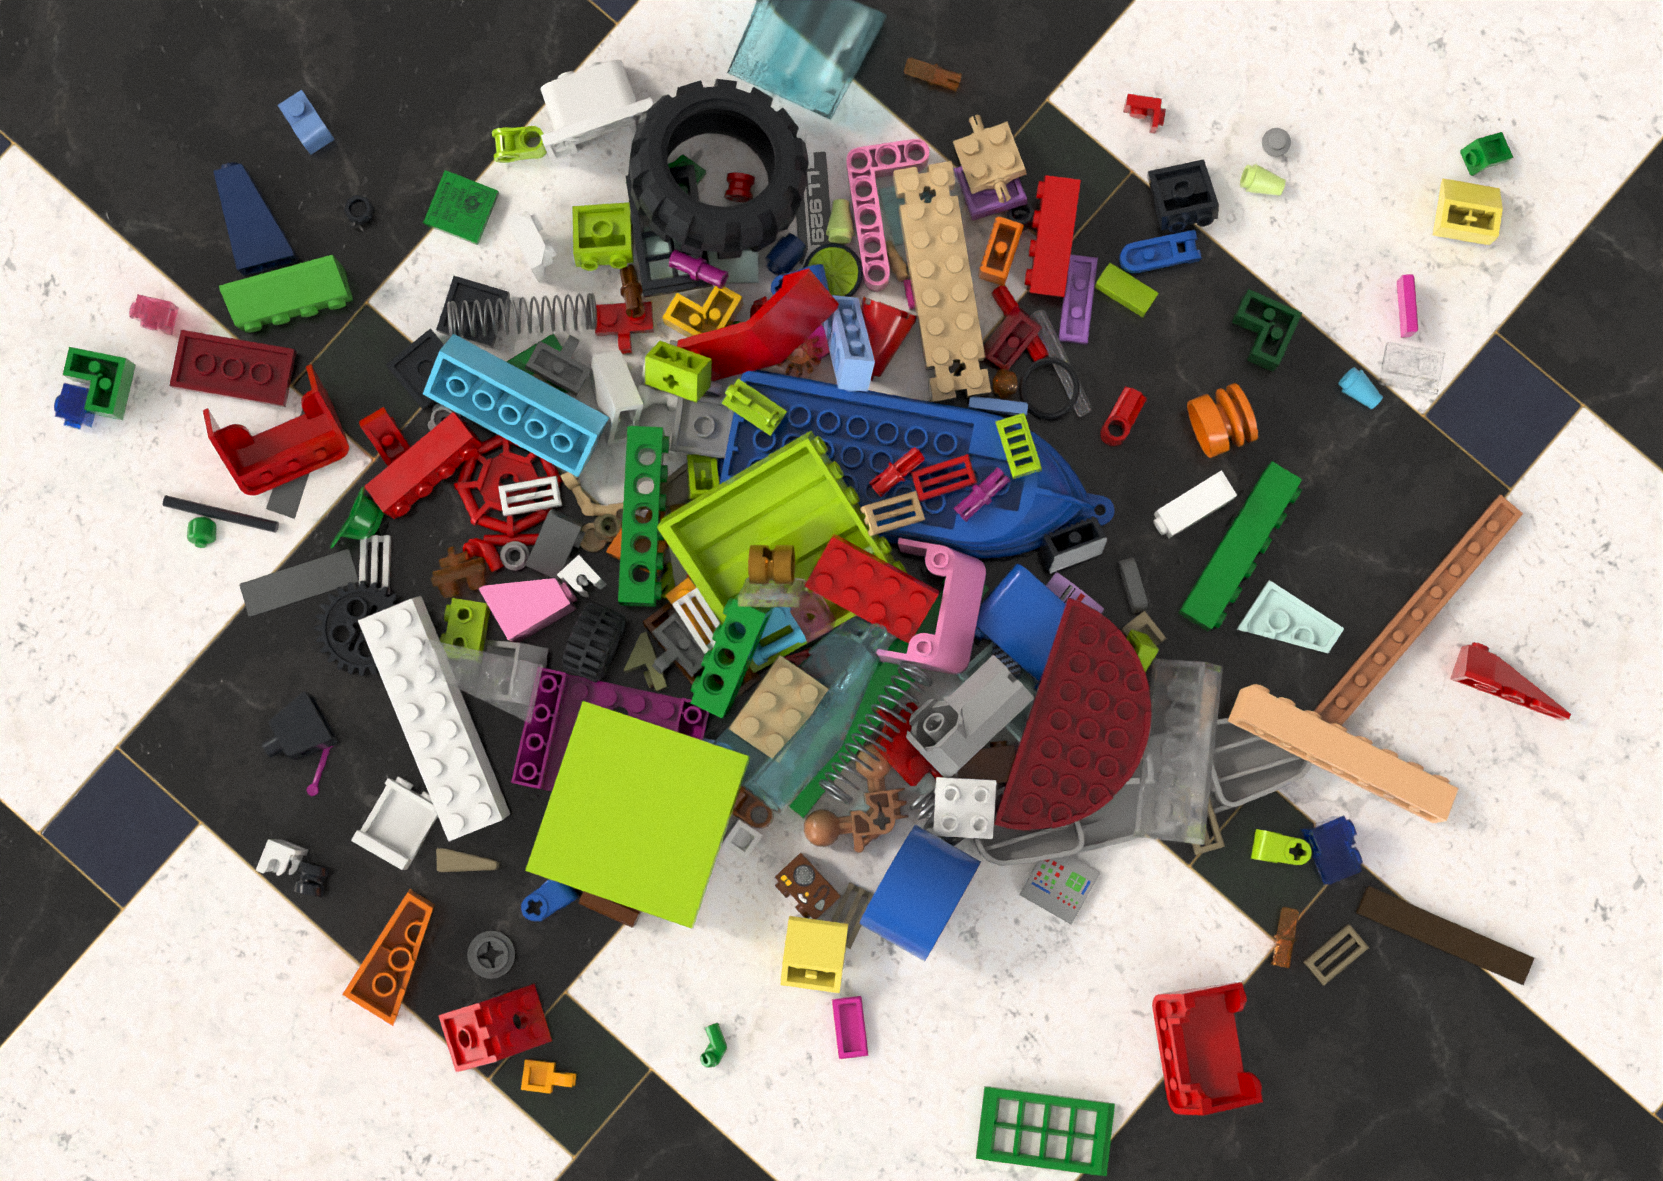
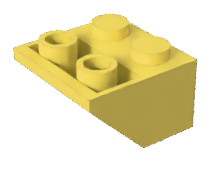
M1443 178L1440 185L1432 235L1491 245L1499 236L1503 206L1500 188Z
M789 916L780 985L840 993L848 924Z

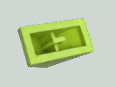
M687 455L688 500H694L719 485L717 460L715 457Z

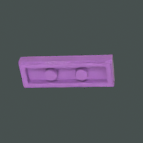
M1070 254L1058 341L1086 345L1088 343L1098 260L1096 257Z

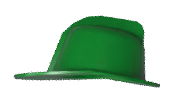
M365 487L360 489L349 517L330 546L331 549L340 537L364 540L370 538L378 530L384 513L376 502L363 495Z

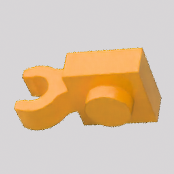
M525 1059L521 1090L550 1094L553 1091V1085L575 1086L577 1074L555 1072L556 1062Z

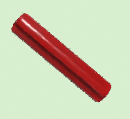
M1000 285L991 292L1005 317L1008 316L1016 305L1019 306L1006 286ZM1038 334L1026 347L1034 361L1046 358L1049 355Z

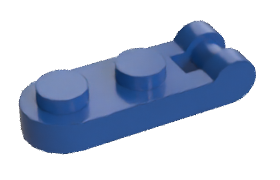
M1185 231L1130 243L1122 249L1119 257L1120 265L1126 272L1140 273L1183 263L1197 262L1202 257L1200 250L1196 248L1195 241L1198 240L1196 231ZM1177 244H1184L1186 252L1178 253Z

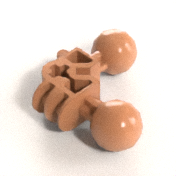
M873 743L866 744L863 747L877 756L880 761H876L861 750H858L856 756L872 767L874 771H870L855 761L857 772L867 778L868 792H863L864 803L870 808L866 813L860 809L850 810V816L837 817L829 810L819 809L813 811L807 816L803 830L805 837L811 844L817 847H826L832 845L839 835L852 833L854 850L861 853L864 847L873 839L876 840L881 834L889 833L895 825V819L909 817L908 815H901L900 807L906 805L907 801L899 800L898 792L905 790V788L886 789L884 777L889 773L892 766L876 750ZM877 802H880V812H882V815L889 818V821L884 823V828L880 829L879 825L873 823V819H877L879 813Z

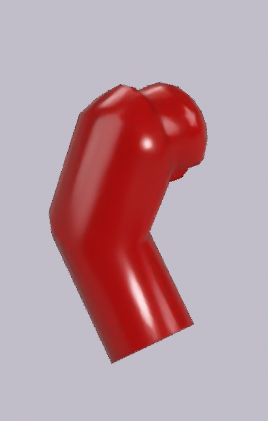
M473 538L463 545V553L467 557L478 556L485 558L491 572L504 566L496 548L491 542Z

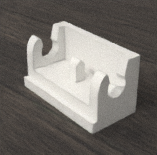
M579 555L557 574L563 582H566L567 585L570 584L581 596L587 598L589 594L582 588V585H588L587 580L591 581L600 590L607 585Z
M268 839L256 871L261 873L273 871L277 876H280L286 871L291 860L292 866L289 869V875H293L298 870L303 856H306L309 850L282 839Z

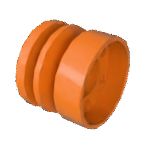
M1236 383L1228 385L1226 391L1222 388L1216 391L1217 404L1207 394L1187 402L1188 414L1194 433L1202 450L1209 458L1229 451L1228 437L1238 447L1244 445V438L1249 443L1258 439V430L1252 406L1240 386Z

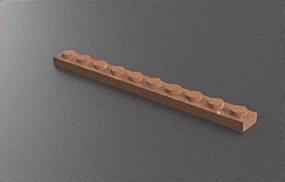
M1499 495L1313 712L1318 713L1321 716V720L1329 724L1335 723L1342 726L1523 513L1502 495Z

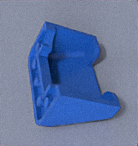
M1016 564L980 605L975 638L978 640L982 638L992 640L1034 678L1033 682L1036 685L1033 689L1037 692L1065 603L1026 568Z

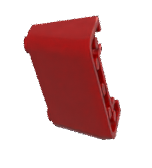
M1243 982L1168 992L1155 995L1153 998L1152 1009L1167 1100L1174 1113L1204 1116L1263 1102L1260 1080L1253 1073L1244 1072L1234 1016V1013L1244 1009L1247 1000Z

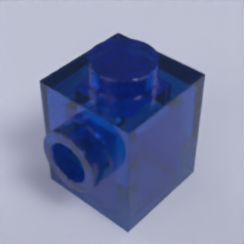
M68 383L63 384L61 395L56 397L54 403L55 417L64 421L63 426L81 430L82 425L92 428L95 415L84 409L89 388Z

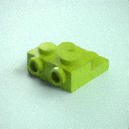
M629 202L572 206L573 255L576 267H581L586 271H593L599 265H610L615 269H622L627 266V263H634Z

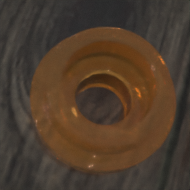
M1006 369L998 370L993 378L994 391L1001 398H1008L1011 394L1016 393L1018 384L1015 373Z

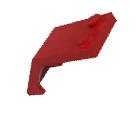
M808 268L784 275L782 288L747 321L680 339L677 342V347L711 358V381L781 364L838 309L839 303Z

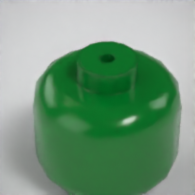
M196 517L190 520L187 526L188 541L195 544L197 548H205L207 544L215 542L216 523L207 517Z

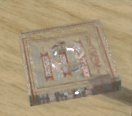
M747 578L738 595V606L799 607L806 587H804L805 579L794 578L793 585L776 584L774 580H770L768 584H750L749 578Z

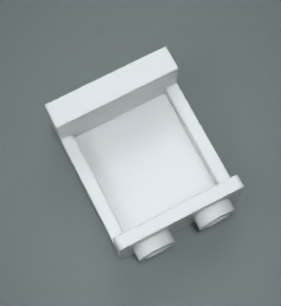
M397 777L396 780H386V787L362 829L356 831L351 841L399 869L407 870L438 818V814L429 793L423 791L419 795L411 790L413 784Z

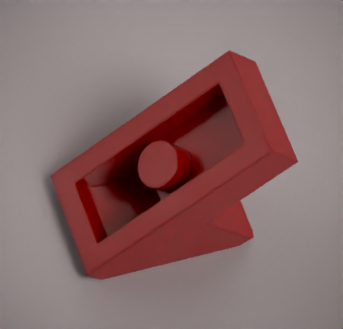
M384 407L359 421L362 430L387 466L411 448L393 417H390Z

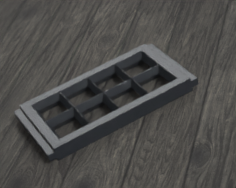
M694 164L669 168L676 183L687 182L688 195L700 201ZM626 175L644 298L713 287L712 284L703 280L695 281L691 279L689 274L679 275L678 270L672 268L673 276L651 279L649 262L670 259L671 254L675 250L674 241L671 238L668 242L669 252L648 256L645 238L658 235L652 230L644 232L642 215L638 213L631 196L632 183L628 175ZM703 250L701 258L707 260V264H710L708 251Z

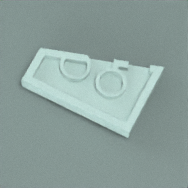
M1268 580L1237 627V630L1329 653L1344 628Z

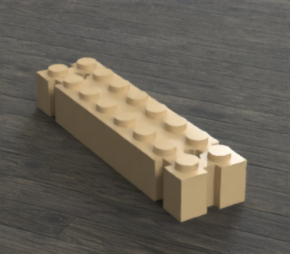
M952 161L928 165L927 172L918 174L917 167L894 170L893 181L896 199L904 198L905 203L899 206V216L926 370L933 369L934 378H929L928 380L931 402L944 403L955 401L956 393L965 392L966 399L971 396L989 395L991 388L987 369L980 370L979 361L984 360L985 353L958 195L950 197L949 192L954 190L955 187ZM923 192H929V195L932 194L934 196L931 199V203H924L925 199L920 200ZM953 363H959L958 366H963L964 370L960 372V376H953L955 372L952 374L949 372Z

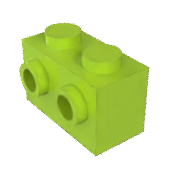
M452 598L451 605L447 604L444 614V621L448 622L446 634L442 633L440 638L446 658L474 663L482 662L491 611L487 603Z

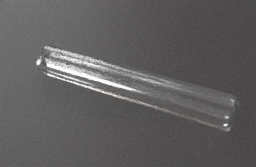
M1042 309L1034 312L1031 317L1042 326L1038 336L1049 353L1048 356L1061 359L1072 367L1045 310ZM1053 364L1071 400L1074 390L1073 380L1066 369L1060 365ZM1079 381V396L1073 407L1077 415L1081 417L1089 414L1092 411V406Z

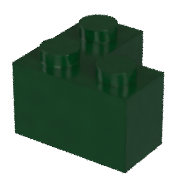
M1248 289L1232 320V323L1258 334L1247 360L1274 372L1283 358L1302 312Z

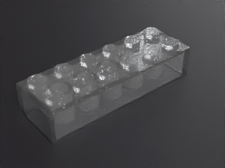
M1153 659L1150 686L1151 726L1142 758L1134 837L1204 845L1223 666L1208 662Z

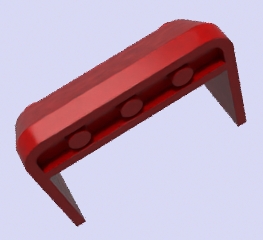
M312 364L306 366L312 390L307 392L301 399V406L305 414L252 436L249 430L240 424H232L221 429L208 408L203 410L208 438L239 489L244 494L251 496L259 495L341 460L348 454L349 445L331 399Z

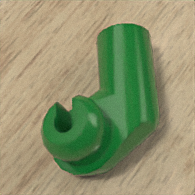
M718 1022L705 1027L710 1043L705 1052L701 1054L700 1062L706 1068L716 1067L727 1050V1044Z

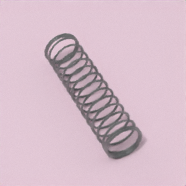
M593 292L588 293L585 307L583 296L579 293L575 301V310L569 294L565 296L564 310L560 297L555 295L552 311L549 299L545 295L542 298L541 314L535 296L530 301V312H528L526 300L524 297H521L518 315L514 300L509 298L507 319L502 300L499 298L496 302L494 317L492 304L487 299L484 306V321L479 301L477 299L474 301L471 320L468 303L464 300L461 308V324L456 303L451 301L447 303L450 337L453 334L456 335L457 319L459 335L463 338L464 307L466 306L471 336H475L477 304L482 333L485 337L487 331V305L489 304L494 334L497 336L499 302L506 334L509 335L510 303H512L517 333L520 334L522 300L529 333H532L533 301L536 304L540 332L543 333L545 299L549 310L551 329L554 332L556 298L560 307L563 331H566L568 298L572 309L574 329L577 331L579 296L582 302L586 329L588 330L590 327L591 330H595L597 328L595 295Z
M902 661L899 664L900 666L897 667L900 676H891L894 686H884L888 696L878 695V701L881 705H871L875 715H865V720L869 725L858 724V728L863 735L858 733L851 734L853 741L857 744H845L846 750L851 755L842 752L838 753L839 759L843 764L831 763L832 768L837 774L826 772L825 777L827 780L820 779V782H818L820 787L827 793L847 805L851 804L854 798L838 787L828 775L848 783L858 791L860 788L843 776L834 765L849 770L864 781H867V778L847 764L841 755L857 761L870 771H874L873 768L860 760L848 746L855 747L876 761H880L877 756L866 750L854 736L863 738L873 743L882 751L887 752L886 748L871 739L860 726L869 728L879 733L888 741L893 742V739L877 729L867 716L885 723L896 732H900V730L883 719L874 707L883 709L903 723H907L903 717L889 709L880 697L897 703L909 713H913V711L895 699L887 688L897 690L913 702L920 703L918 699L902 690L893 678L909 683L922 694H926V691L908 680L900 669L924 686L930 687L933 684L932 679L925 672L909 662Z

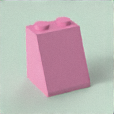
M556 578L485 585L479 588L501 629L511 642L519 643L576 610L573 602L577 598L566 582L561 584Z

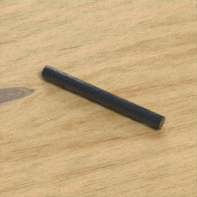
M165 495L163 499L164 507L274 533L277 532L279 527L278 521Z

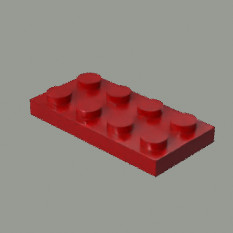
M835 533L832 535L804 587L908 644L939 595V591Z

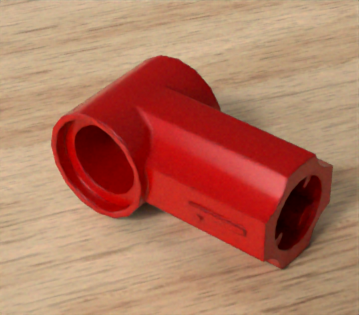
M1124 387L1101 428L1100 433L1104 443L1109 446H1118L1123 443L1129 435L1130 429L1145 404L1147 397L1134 388ZM1118 425L1122 430V435L1120 437L1111 435L1108 426Z

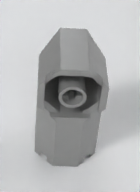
M993 655L954 693L943 697L945 701H937L935 698L928 699L910 716L909 724L912 726L911 733L907 730L906 738L943 777L951 778L1020 713L1034 697L1011 674L1008 668Z

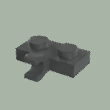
M569 335L561 351L539 341L525 369L575 396L578 395L591 368L571 358L580 341L572 335Z
M675 612L652 633L667 649L665 653L654 661L652 666L661 674L677 660L688 674L693 677L703 668L701 664L705 654L683 620Z

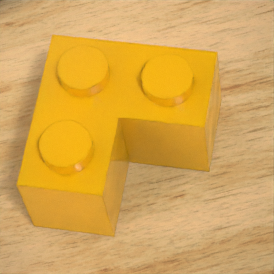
M715 286L702 307L677 293L662 318L666 326L686 337H691L731 326L744 305L743 297L725 286L722 289Z

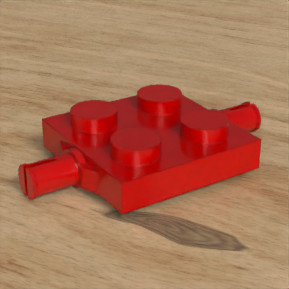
M914 702L906 704L913 713L918 709ZM877 707L876 712L887 722L897 727L900 732L894 731L885 724L882 732L892 738L893 742L880 735L875 742L886 748L887 752L882 751L874 744L873 746L910 786H917L927 773H930L935 780L936 777H943L906 738L907 730L911 733L912 726L909 724L913 713L902 709L898 715L906 720L907 723H903L891 713Z

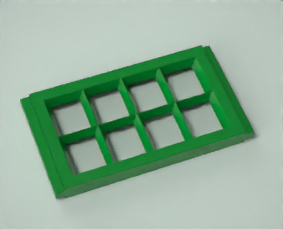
M984 1086L976 1159L1107 1176L1115 1103ZM1000 1099L1019 1101L1016 1124L997 1121ZM1026 1102L1045 1105L1042 1127L1023 1125ZM1052 1106L1071 1108L1068 1131L1049 1128ZM1078 1109L1097 1112L1094 1134L1075 1132ZM996 1127L1015 1130L1013 1153L994 1150ZM1022 1131L1041 1133L1039 1156L1020 1154ZM1048 1134L1067 1137L1065 1159L1046 1157ZM1074 1138L1093 1140L1091 1163L1072 1161Z

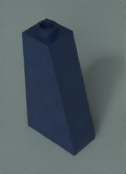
M236 162L226 163L221 166V169L214 170L237 270L243 276L300 262L299 256L249 171L242 164Z

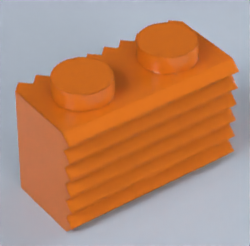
M1002 217L995 218L993 229L979 267V279L1005 286L1022 234L1023 224Z

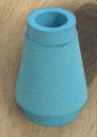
M1355 367L1350 369L1339 382V385L1343 388V393L1368 406L1370 409L1377 406L1383 398L1363 370L1358 371Z

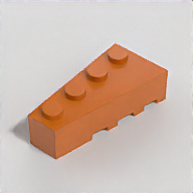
M409 889L342 995L394 1026L435 904Z

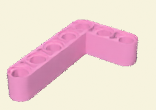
M921 139L857 147L852 149L847 155V176L863 270V280L865 286L871 291L879 292L884 290L889 283L890 275L875 178L892 176L894 170L917 167L918 171L923 170L929 162L930 149L928 144ZM919 150L924 154V157L918 161L912 160L909 157V153ZM890 154L895 158V162L885 165L880 161V158L883 155ZM855 159H863L867 162V165L862 169H856L852 166V162ZM866 186L871 190V194L867 197H860L857 195L856 190L859 187ZM870 214L875 217L876 221L872 225H864L860 218L863 215ZM875 242L880 246V250L876 253H868L864 247L867 243ZM879 270L883 272L885 277L879 282H874L869 278V273Z

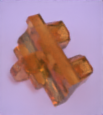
M454 546L447 548L449 557L439 559L441 568L449 565L452 566L432 572L433 577H431L433 587L438 586L444 598L459 594L457 579L466 577L470 590L485 586L484 571L486 564L484 559L480 557L460 563L469 560L468 552L465 551L457 554Z

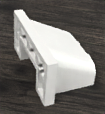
M612 60L602 64L601 62H594L587 65L585 70L576 73L573 71L565 72L559 75L558 79L548 82L541 87L554 131L540 136L552 162L578 153L575 144L630 126L632 133H635L638 124L646 120L647 110L653 105L651 97L636 101L621 60Z

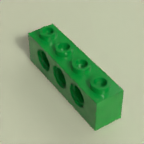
M741 592L734 599L730 598L723 610V614L727 615L723 625L719 624L712 637V640L716 641L712 651L708 650L701 664V666L705 667L702 676H697L691 687V692L694 695L690 703L720 718H723L733 706L774 609L773 606H769V604L763 603V601L761 603V600L754 602L755 598L748 594L745 598L746 593ZM735 622L744 625L745 634L740 633L736 629ZM724 648L730 649L734 653L735 659H729L725 655ZM713 675L721 676L724 685L716 683Z

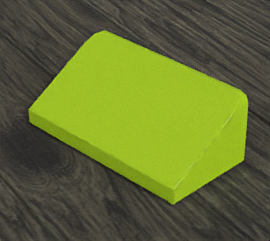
M1111 263L1108 264L1094 288L1142 318L1159 294Z

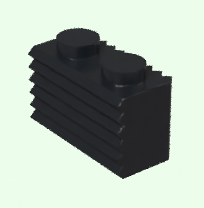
M1092 516L1091 519L1087 518L1086 521L1082 520L1081 523L1076 522L1075 525L1071 524L1070 527L1066 526L1065 529L1060 528V531L1055 530L1054 533L1045 534L1038 553L1047 571L1052 573L1102 554L1107 537L1097 518Z

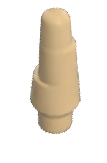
M886 241L891 271L900 282L908 279L906 263L899 256L892 241Z

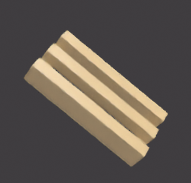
M916 491L868 504L860 508L861 512L865 513L866 516L864 519L865 524L869 525L870 528L868 530L869 537L925 520ZM911 500L913 504L874 516L873 510ZM915 511L916 516L879 527L876 523Z

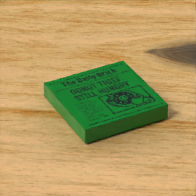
M445 170L423 223L426 226L478 245L499 196V191Z

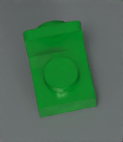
M1502 132L1478 138L1460 150V154L1471 176L1477 175L1486 168L1506 163L1514 158Z

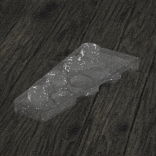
M424 640L419 670L508 712L527 723H531L543 667L542 664L432 640Z

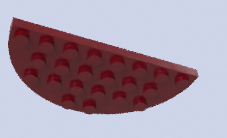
M1067 598L994 819V825L1017 830L1053 829L1084 819L1110 802L1126 782L1130 780L1146 749L1151 726V699L1147 677L1141 661L1127 638L1108 618L1092 607L1073 598Z

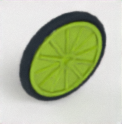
M838 243L824 244L817 247L807 257L803 268L818 264L824 266L831 295L852 297L860 288L863 279L862 264L858 255L848 246Z

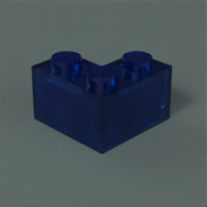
M1344 815L1332 816L1300 829L1305 841L1311 847V856L1323 884L1330 885L1362 872L1359 865L1363 863L1362 857L1358 849L1351 846L1356 844L1354 836H1357V832L1350 819L1346 820Z

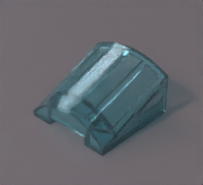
M757 0L727 73L831 120L887 15L853 0Z

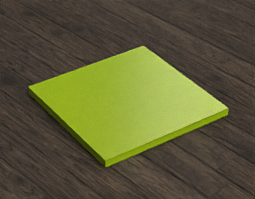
M583 701L525 871L693 929L750 756Z

